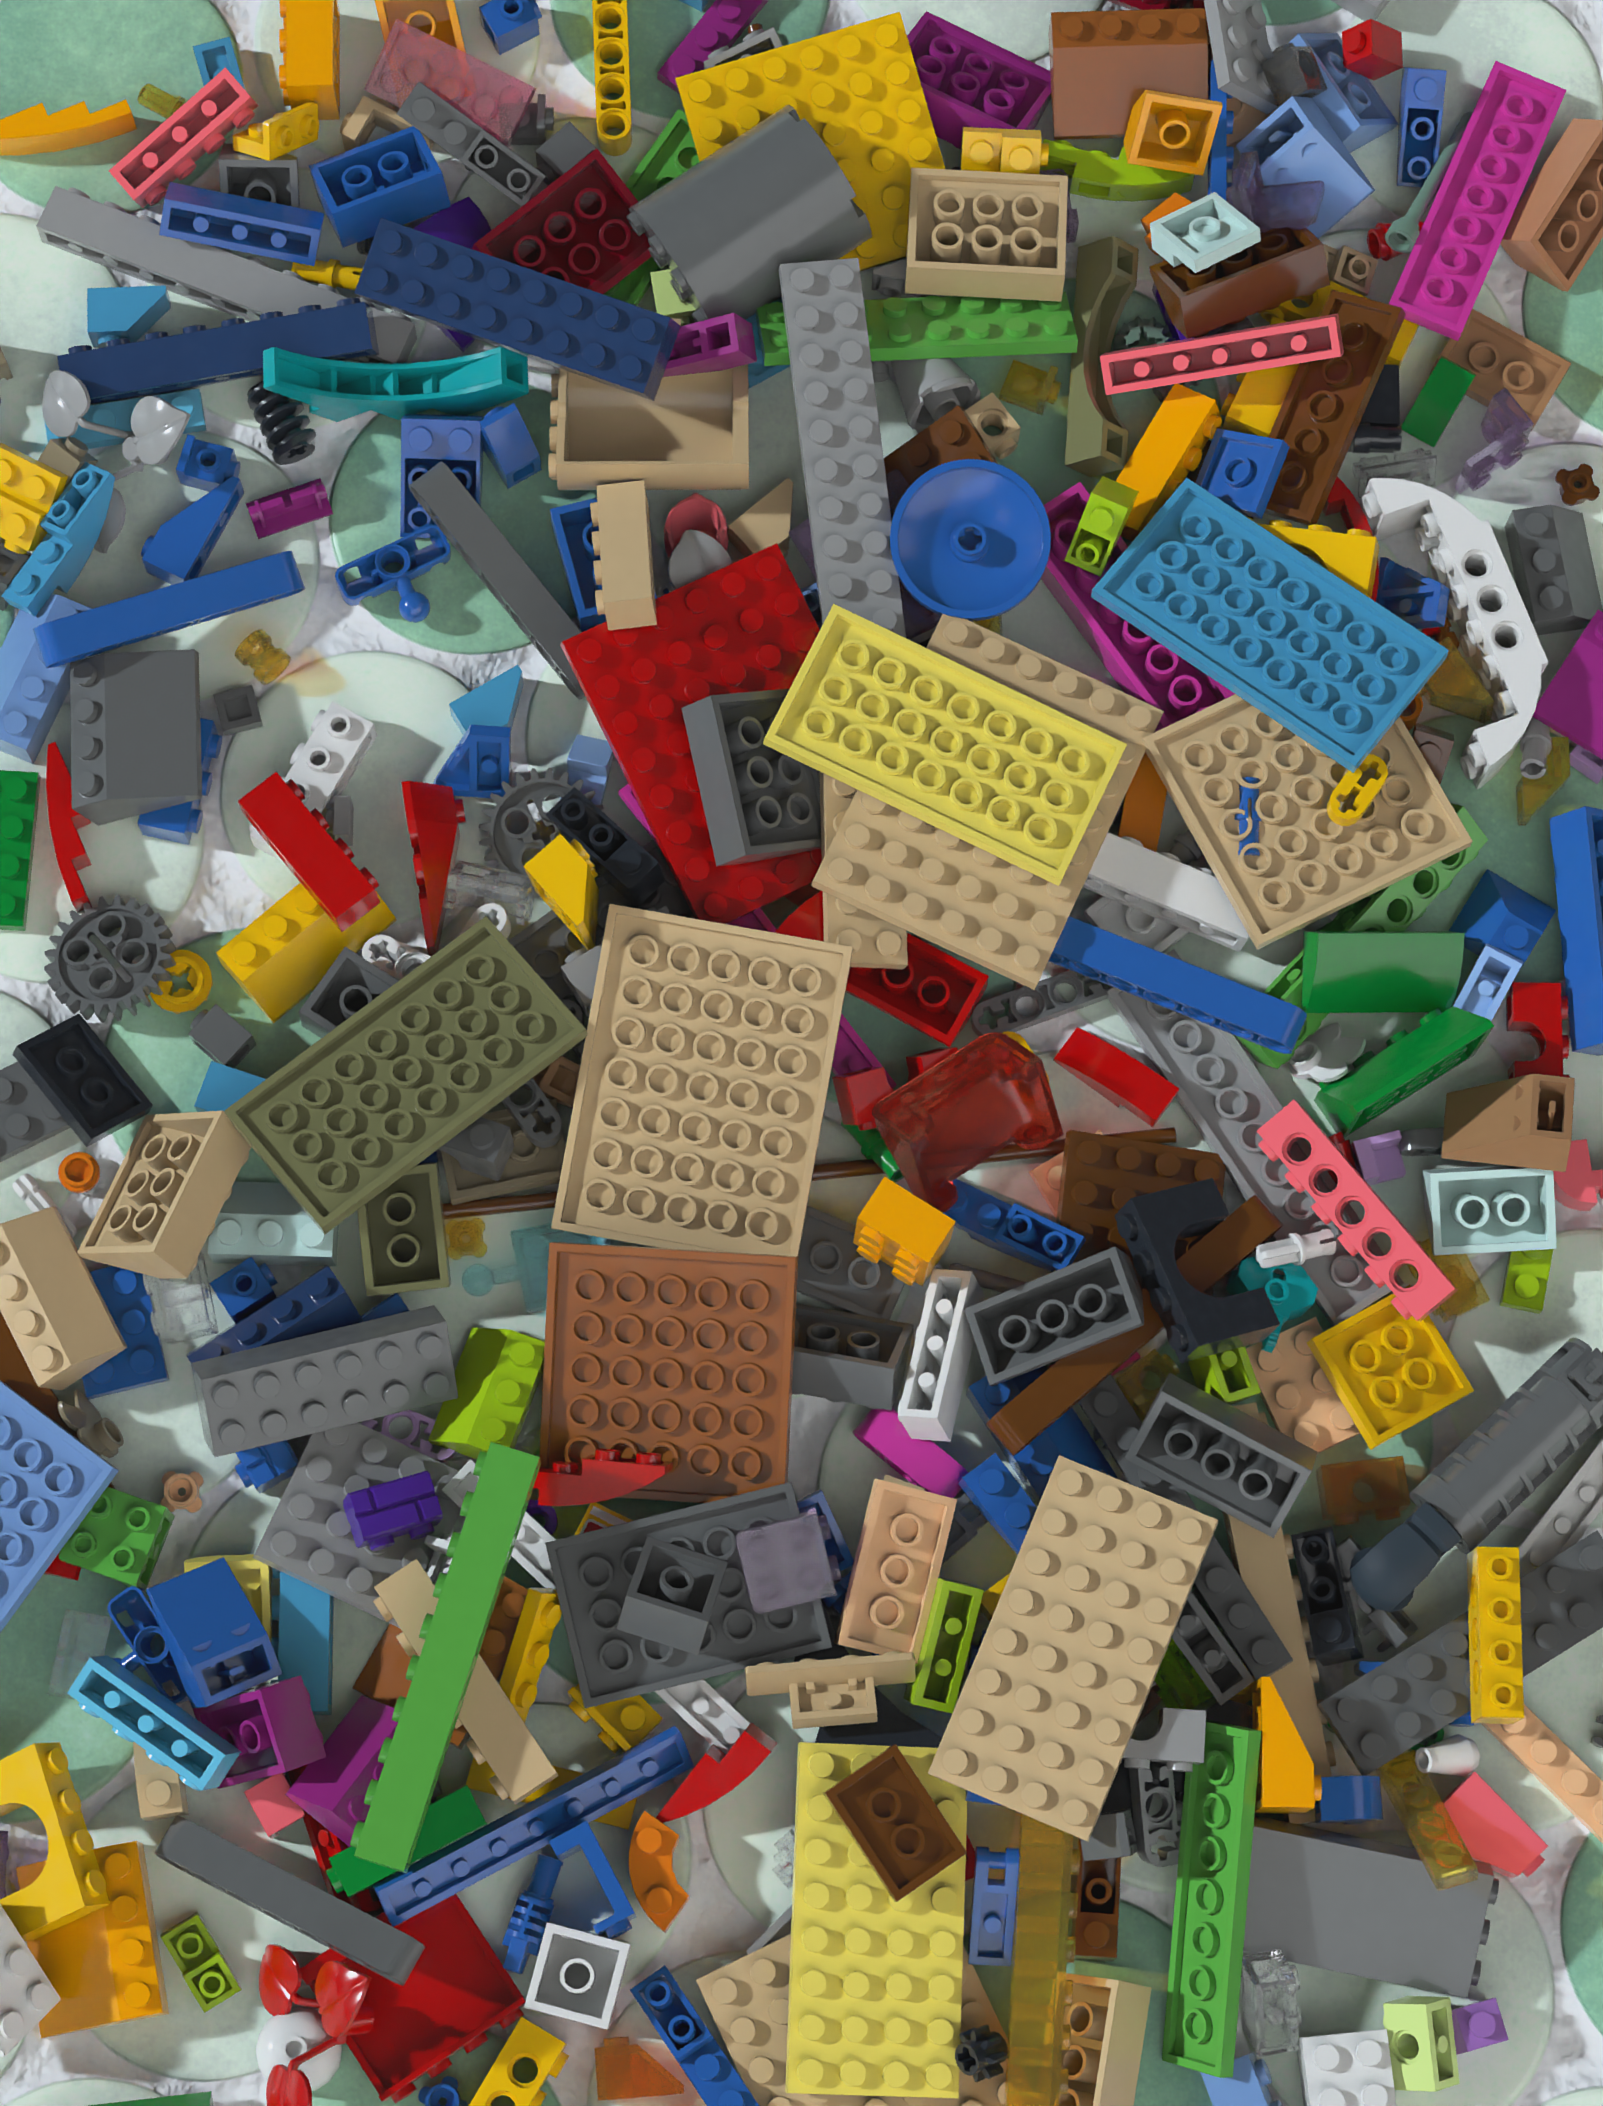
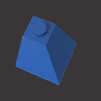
M1487 869L1449 931L1465 933L1464 947L1478 956L1488 943L1523 961V966L1556 910Z

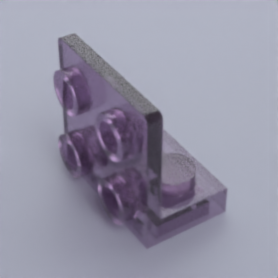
M1506 388L1493 395L1481 423L1483 436L1490 445L1465 462L1455 486L1459 494L1468 488H1471L1472 491L1478 490L1491 479L1492 476L1490 474L1500 467L1507 470L1523 457L1521 452L1529 443L1528 437L1534 423Z

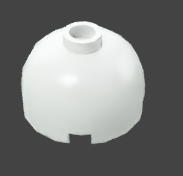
M301 2006L293 2007L289 2014L276 2015L267 2021L259 2033L256 2046L258 2067L267 2081L275 2065L283 2064L288 2067L292 2059L333 2037L324 2030L321 2021L322 2015L319 2014L318 2010ZM341 2044L327 2049L298 2067V2070H301L307 2076L312 2091H316L328 2083L340 2067Z

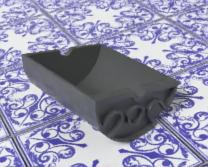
M786 105L630 207L629 211L631 213L626 216L638 236L643 233L647 236L651 246L648 250L656 264L660 268L666 265L670 268V275L672 277L670 283L682 301L688 298L696 311L692 313L695 322L730 313H735L746 320L756 314L757 308L771 304L782 297L779 277L780 264L837 260L872 238V231L866 214L852 200L856 194L840 166L805 118L800 120L795 108L790 105Z

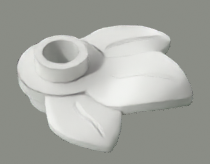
M1338 1022L1328 1025L1316 1032L1310 1041L1299 1045L1293 1057L1289 1060L1290 1071L1298 1079L1313 1078L1316 1082L1335 1081L1348 1073L1347 1065L1354 1062L1361 1055L1366 1040L1364 1037H1341V1027Z

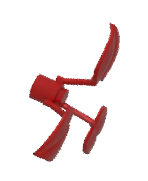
M278 1944L266 1946L259 1972V1991L265 2009L271 2015L276 2016L289 2014L292 2003L319 2008V2014L322 2015V2026L328 2035L333 2036L331 2039L292 2059L288 2067L278 2064L272 2068L266 2087L267 2106H312V2089L309 2080L301 2070H298V2067L305 2061L335 2045L345 2044L346 2036L366 2034L371 2031L374 2024V2011L371 2003L364 1999L372 1980L371 1977L351 1969L342 1962L328 1961L322 1965L316 1979V1999L304 1998L297 1993L302 1982V1972L294 1955L288 1949Z

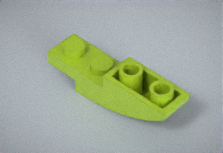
M1043 140V143H1049L1048 167H1040V170L1056 175L1068 176V178L1072 179L1071 194L1101 200L1133 202L1167 198L1175 192L1183 194L1191 191L1195 174L1128 164L1125 147L1123 146L1117 160L1102 151L1092 150L1089 152L1075 148L1071 143L1064 140Z

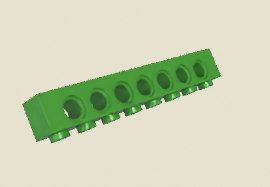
M1451 803L1473 841L1470 847L1340 909L1334 920L1326 924L1320 931H1405L1414 921L1424 915L1427 906L1437 895L1445 891L1452 884L1453 878L1460 870L1477 857L1479 850L1489 839L1464 806ZM1303 950L1263 992L1293 1004L1302 1009ZM1306 1013L1307 1018L1291 1054L1279 1053L1238 1036L1236 1037L1256 1062L1278 1069L1293 1057L1295 1050L1309 1035L1319 1029L1322 1020L1329 1013Z

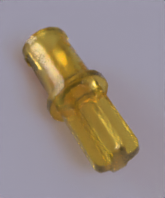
M146 84L142 87L137 99L140 105L166 119L185 104V98L182 96L175 98L152 84Z

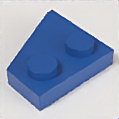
M1380 557L1379 584L1375 602L1416 629L1444 627L1450 589L1442 583L1429 577L1426 578L1417 571L1408 567L1405 568L1387 557Z
M470 725L435 777L433 784L451 786L454 796L491 798L490 795L493 793L503 797L506 793L501 783L504 781L511 786V727Z

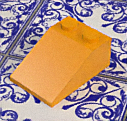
M375 0L400 108L419 81L445 101L476 95L455 0Z
M1260 1677L1252 1684V1729L1261 1731L1255 1813L1304 1814L1315 1808L1316 1801H1321V1775H1314V1763L1271 1678Z

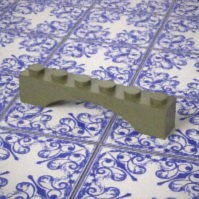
M1115 236L1079 246L1077 254L1073 322L1078 345L1077 353H1071L1065 466L1090 478L1123 469L1127 463L1128 430L1119 419L1111 395H1106L1100 356L1110 352L1118 320L1127 300L1137 285L1139 249Z

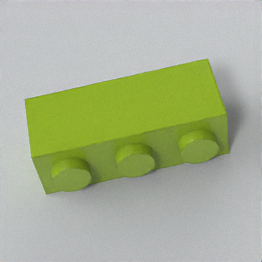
M938 1577L918 1664H915L916 1680L915 1682L907 1683L904 1694L905 1700L914 1705L953 1713L984 1592L983 1589L974 1585Z

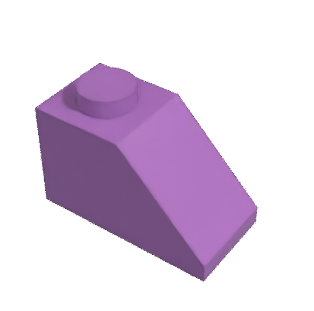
M1496 1998L1452 2009L1456 2055L1509 2040Z

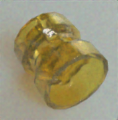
M263 629L251 633L243 640L235 652V658L243 666H250L254 669L253 675L262 685H267L279 677L291 660V657L282 648L274 647L272 638Z

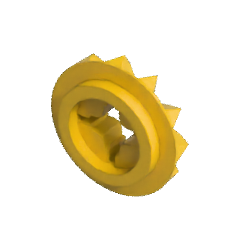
M176 950L170 953L176 962V966L164 969L171 976L175 975L176 977H182L184 973L187 974L188 972L187 981L193 991L180 988L177 992L174 991L173 993L174 984L172 981H159L158 986L163 994L157 995L151 992L150 996L162 1010L165 1009L180 1014L181 1012L195 1011L199 1005L207 1001L213 981L211 970L201 956L188 950Z

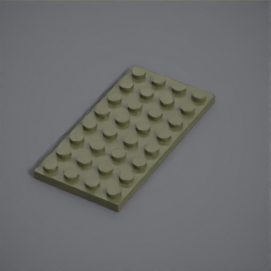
M485 916L224 1110V1112L238 1132L325 1235L587 1036V1031L496 926Z

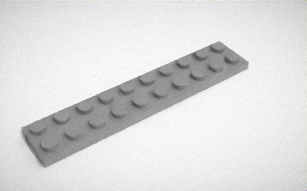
M850 258L780 264L779 277L822 625L833 604L906 638L899 577L890 551L892 521L859 259Z
M1175 949L1166 954L1181 960ZM1117 988L1109 989L1107 991V998L1159 1074L1179 1088L1176 1099L1213 1153L1219 1154L1226 1165V1172L1247 1201L1257 1194L1284 1224L1271 1237L1273 1241L1286 1239L1290 1233L1305 1235L1321 1231L1322 1229H1329L1333 1233V1238L1326 1239L1320 1243L1325 1244L1336 1241V1250L1333 1255L1306 1259L1302 1265H1298L1305 1269L1318 1288L1315 1302L1331 1326L1339 1324L1392 1293L1386 1284L1379 1288L1364 1271L1369 1264L1359 1252L1353 1257L1337 1239L1342 1232L1334 1222L1331 1221L1326 1225L1312 1210L1311 1206L1316 1201L1305 1189L1299 1194L1284 1175L1290 1170L1280 1159L1273 1163L1259 1147L1258 1143L1263 1138L1257 1133V1130L1282 1110L1283 1106L1234 1035ZM1305 1139L1297 1140L1291 1146L1290 1153L1293 1160L1301 1162L1310 1156L1311 1147ZM1327 1171L1322 1172L1317 1178V1187L1322 1193L1332 1192L1337 1187ZM1348 1204L1343 1212L1344 1219L1348 1224H1358L1361 1220L1351 1205ZM1372 1238L1370 1241L1372 1253L1375 1256H1384V1253ZM1397 1273V1281L1402 1286L1404 1282Z

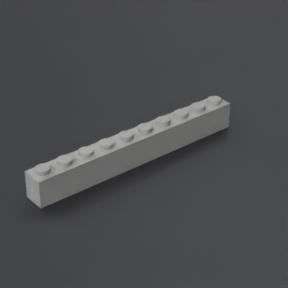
M55 186L36 225L43 243L155 286L166 285L168 291L238 318H243L249 322L260 320L259 315L267 312L281 311L283 316L297 314L298 308L307 305H321L322 309L337 307V301L347 298L340 295L336 289L329 285L318 284L316 286L305 282L295 272L289 270L279 272L271 269L265 262L256 257L248 256L245 259L233 254L230 249L159 235L161 224L155 219L146 215H140L138 218L126 213L122 207L112 202L106 201L102 204L91 200L86 193L76 188L65 190ZM359 298L360 302H366L372 308L379 355L350 361L381 364L406 363L417 340L414 323L402 313L391 311L390 314L376 309L371 302Z

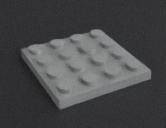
M360 1423L313 1433L253 1558L385 1621L373 1600L380 1597L374 1586L415 1559L419 1561L426 1572L434 1550L424 1543L426 1537L411 1540L409 1534L394 1538V1545L379 1551L372 1552L370 1546L356 1547L351 1526L343 1507V1500L348 1493L428 1470L435 1488V1495L438 1498L443 1513V1519L438 1525L433 1526L435 1532L430 1536L442 1539L445 1533L451 1534L461 1510L442 1489L459 1471ZM394 1618L388 1621V1623L400 1628Z

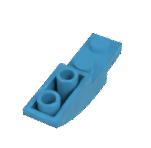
M85 462L74 475L71 482L39 524L47 532L46 536L2 594V597L10 605L36 616L55 589L67 594L89 559L106 519L115 477L110 472Z

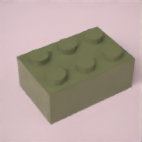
M438 1162L422 1163L416 1165L357 1210L367 1296L446 1288L451 1285Z

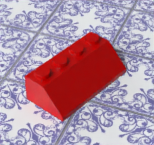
M907 933L908 965L904 969L850 967L845 992L948 1047H951L969 1021L973 1010L987 988L989 979L988 975Z

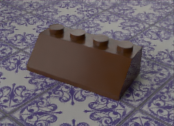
M1290 213L1258 225L1260 228V242L1197 273L1193 272L1184 263L1173 267L1166 260L1149 266V269L1172 324L1189 339L1204 336L1210 330L1226 324L1239 323L1247 316L1257 312L1275 309L1281 303L1294 298L1310 296L1318 289L1330 285L1324 244Z

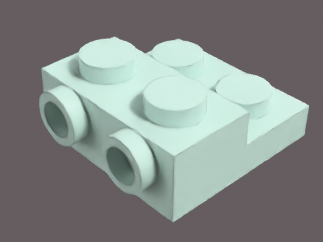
M1216 192L1150 223L1152 249L1173 267L1184 263L1195 273L1261 241L1260 228Z

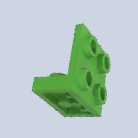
M107 1487L61 1549L59 1559L71 1565L120 1581L127 1588L134 1586L136 1588H143L146 1591L175 1516L167 1507Z

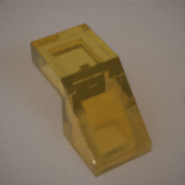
M1568 737L1551 738L1552 749L1546 757L1547 775H1543L1538 779H1529L1522 776L1517 784L1518 826H1526L1564 787L1570 777Z

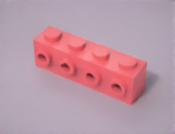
M225 67L113 166L109 172L142 208L147 204L153 206L166 195V187L169 186L170 182H173L176 178L183 180L189 176L197 166L195 162L206 152L210 155L217 151L225 143L226 139L224 136L235 126L237 129H240L250 122L255 115L253 110L259 105Z

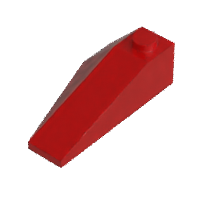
M403 781L401 784L408 831L414 851L413 864L420 892L418 895L428 955L433 956L439 950L460 840L458 823L466 822L463 799L454 798L451 786Z

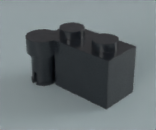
M1384 365L1348 452L1368 454L1369 452L1395 453V450L1400 451L1402 436H1399V434L1402 433V428L1400 426L1399 365Z

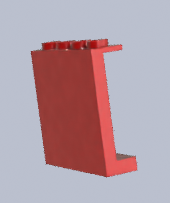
M457 1894L394 1926V1928L411 1936L425 1946L404 1986L377 1974L330 1948L300 1968L302 1979L306 1985L310 1986L314 1994L319 1970L328 1961L342 1962L351 1969L372 1978L364 1999H367L373 2007V2027L369 2033L346 2036V2044L377 2090L378 2097L382 2102H386L390 2098H392L395 2104L402 2101L417 2090L413 2082L428 2073L431 2079L435 2078L453 2065L449 2057L461 2049H464L467 2054L471 2053L489 2040L485 2033L491 2028L500 2024L504 2030L519 2020L521 2016H524L521 2008L525 2005L526 1999L507 1970L503 1968V1964ZM382 1912L381 1914L375 1917L380 1921L392 1926L388 1921L385 1912Z

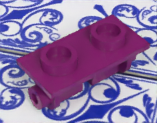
M321 478L246 503L258 539L333 515Z

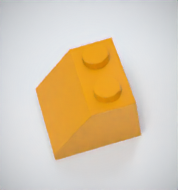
M1145 90L1132 107L1123 141L1128 164L1203 176L1221 114L1222 102Z

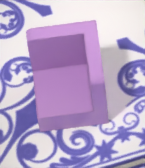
M1400 1130L1352 1142L1351 1148L1356 1169L1370 1186L1405 1176L1406 1170L1398 1146L1402 1139Z

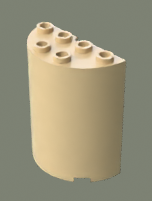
M748 364L723 371L663 377L654 401L560 368L559 374H551L552 397H558V400L550 401L551 424H557V426H552L549 429V444L552 453H549L548 470L549 478L557 480L558 490H597V485L644 480L646 490L749 489Z

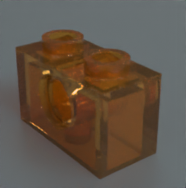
M1403 1456L1321 1465L1316 1470L1322 1519H1334L1336 1526L1359 1523V1516L1375 1514L1376 1521L1397 1519L1401 1517L1400 1511H1405L1411 1505ZM1358 1482L1368 1484L1373 1490V1500L1370 1502L1358 1500L1353 1492L1354 1484Z

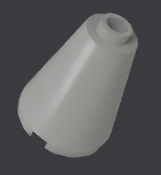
M951 358L891 361L907 422L912 430L916 429L917 433L923 431L956 406L960 405L966 410L980 401L981 392L975 381Z

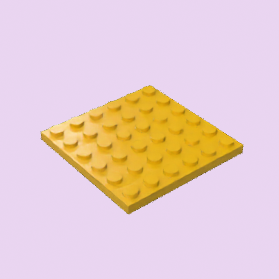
M900 12L675 78L699 162L786 105H790L795 108L800 120L805 118L824 142L856 194L852 200L866 214L870 224L872 238L839 259L858 258L860 271L907 257L911 168H946Z

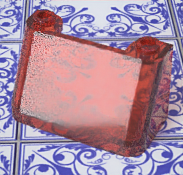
M1001 1032L987 1033L976 1038L882 1098L872 1109L876 1128L912 1194L942 1213L948 1211L958 1200V1191L952 1181L1002 1148L1014 1142L1024 1149L1041 1150L1064 1134L1042 1059Z

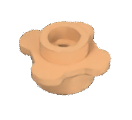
M174 1471L165 1473L162 1478L165 1497L162 1498L161 1505L167 1507L171 1512H174L176 1509H187L190 1513L199 1511L202 1507L199 1489L203 1485V1477L195 1471L188 1475L183 1473L176 1474ZM181 1488L186 1490V1494L183 1496L178 1494Z

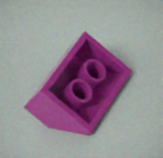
M362 1695L323 1744L327 1757L309 1763L285 1794L349 1847H351V1838L358 1820L365 1822L370 1809V1805L364 1804L369 1784L372 1779L379 1780L384 1766L383 1763L378 1762L381 1747L386 1737L393 1739L398 1722L392 1721L393 1707Z

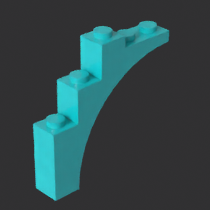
M501 346L457 358L393 364L328 360L289 352L277 347L263 351L264 389L309 404V413L335 422H340L368 411H374L400 420L405 414H417L432 408L450 415H469L529 394L528 357Z

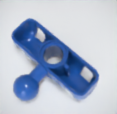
M430 525L338 568L335 573L337 587L344 601L350 606L359 605V602L368 596L375 598L388 591H398L401 597L399 611L402 617L409 622H421L430 613V603L425 595L415 591L411 580L430 572L431 568L438 563H443L444 565L448 563L451 557L450 545L438 526ZM428 533L432 544L418 550L415 540L419 536ZM393 562L404 566L402 570L396 573H388L384 570L386 565ZM357 567L361 578L347 584L344 573L350 568Z
M128 1587L109 1601L107 1609L112 1620L133 1651L123 1659H112L132 1673L142 1665L159 1692L173 1703L180 1704L189 1700L152 1604L146 1595L147 1592L143 1588ZM125 1610L135 1623L128 1627L123 1626L117 1618V1614ZM156 1634H160L165 1641V1648L160 1656H155L150 1648L151 1640ZM172 1680L180 1692L172 1697L166 1693L162 1686L163 1683Z

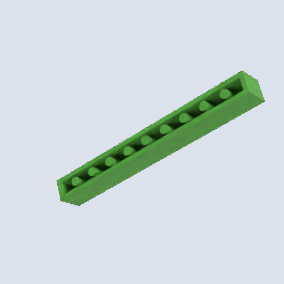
M493 1442L490 1443L488 1452L481 1450L478 1455L473 1475L479 1476L474 1493L467 1491L460 1510V1515L466 1517L461 1533L454 1531L450 1539L446 1556L452 1557L448 1573L440 1572L433 1597L439 1598L434 1615L427 1613L424 1618L419 1638L425 1639L420 1656L413 1654L407 1669L405 1679L412 1682L407 1697L399 1696L396 1702L392 1721H396L398 1724L393 1739L386 1737L383 1742L378 1762L383 1763L384 1766L379 1780H371L365 1796L364 1804L370 1805V1809L365 1822L358 1820L351 1838L350 1846L356 1847L354 1856L359 1859L406 1874L408 1872L541 1466V1460L538 1456Z

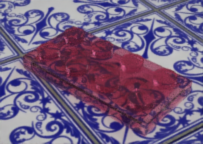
M397 18L364 87L365 91L401 108L420 81L508 147H510L537 89Z

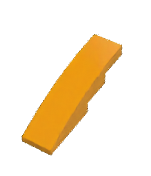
M126 99L91 114L84 101L51 115L47 114L43 103L0 119V155L20 156L63 151L99 143L131 132L137 128Z

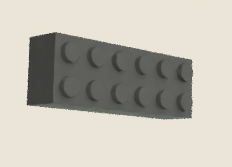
M434 1305L191 1363L204 1440L214 1457L458 1398L447 1322Z

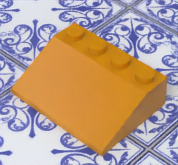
M132 1841L93 1849L100 1872L106 1881V1891L110 1904L37 1939L27 1941L28 1948L61 1998L39 2022L41 2038L169 2014L144 1845L142 1843ZM47 1860L16 1867L19 1890L29 1886L39 1877Z

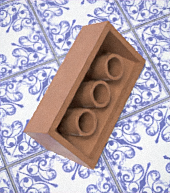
M1573 118L1517 205L1500 243L1515 264L1561 291L1567 292L1603 238V120Z

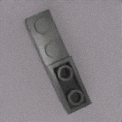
M420 81L396 113L521 207L529 201L546 177L537 168Z

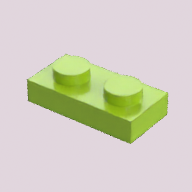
M1553 1249L1509 1251L1499 1306L1537 1314L1543 1311Z

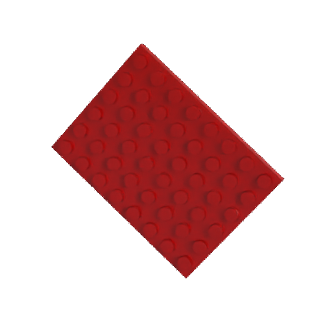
M777 543L656 598L657 625L608 630L606 621L566 639L560 644L694 918L699 920L728 924L812 884L822 863V851L817 849L749 863L716 866L682 713L683 707L710 695L790 689L820 629Z

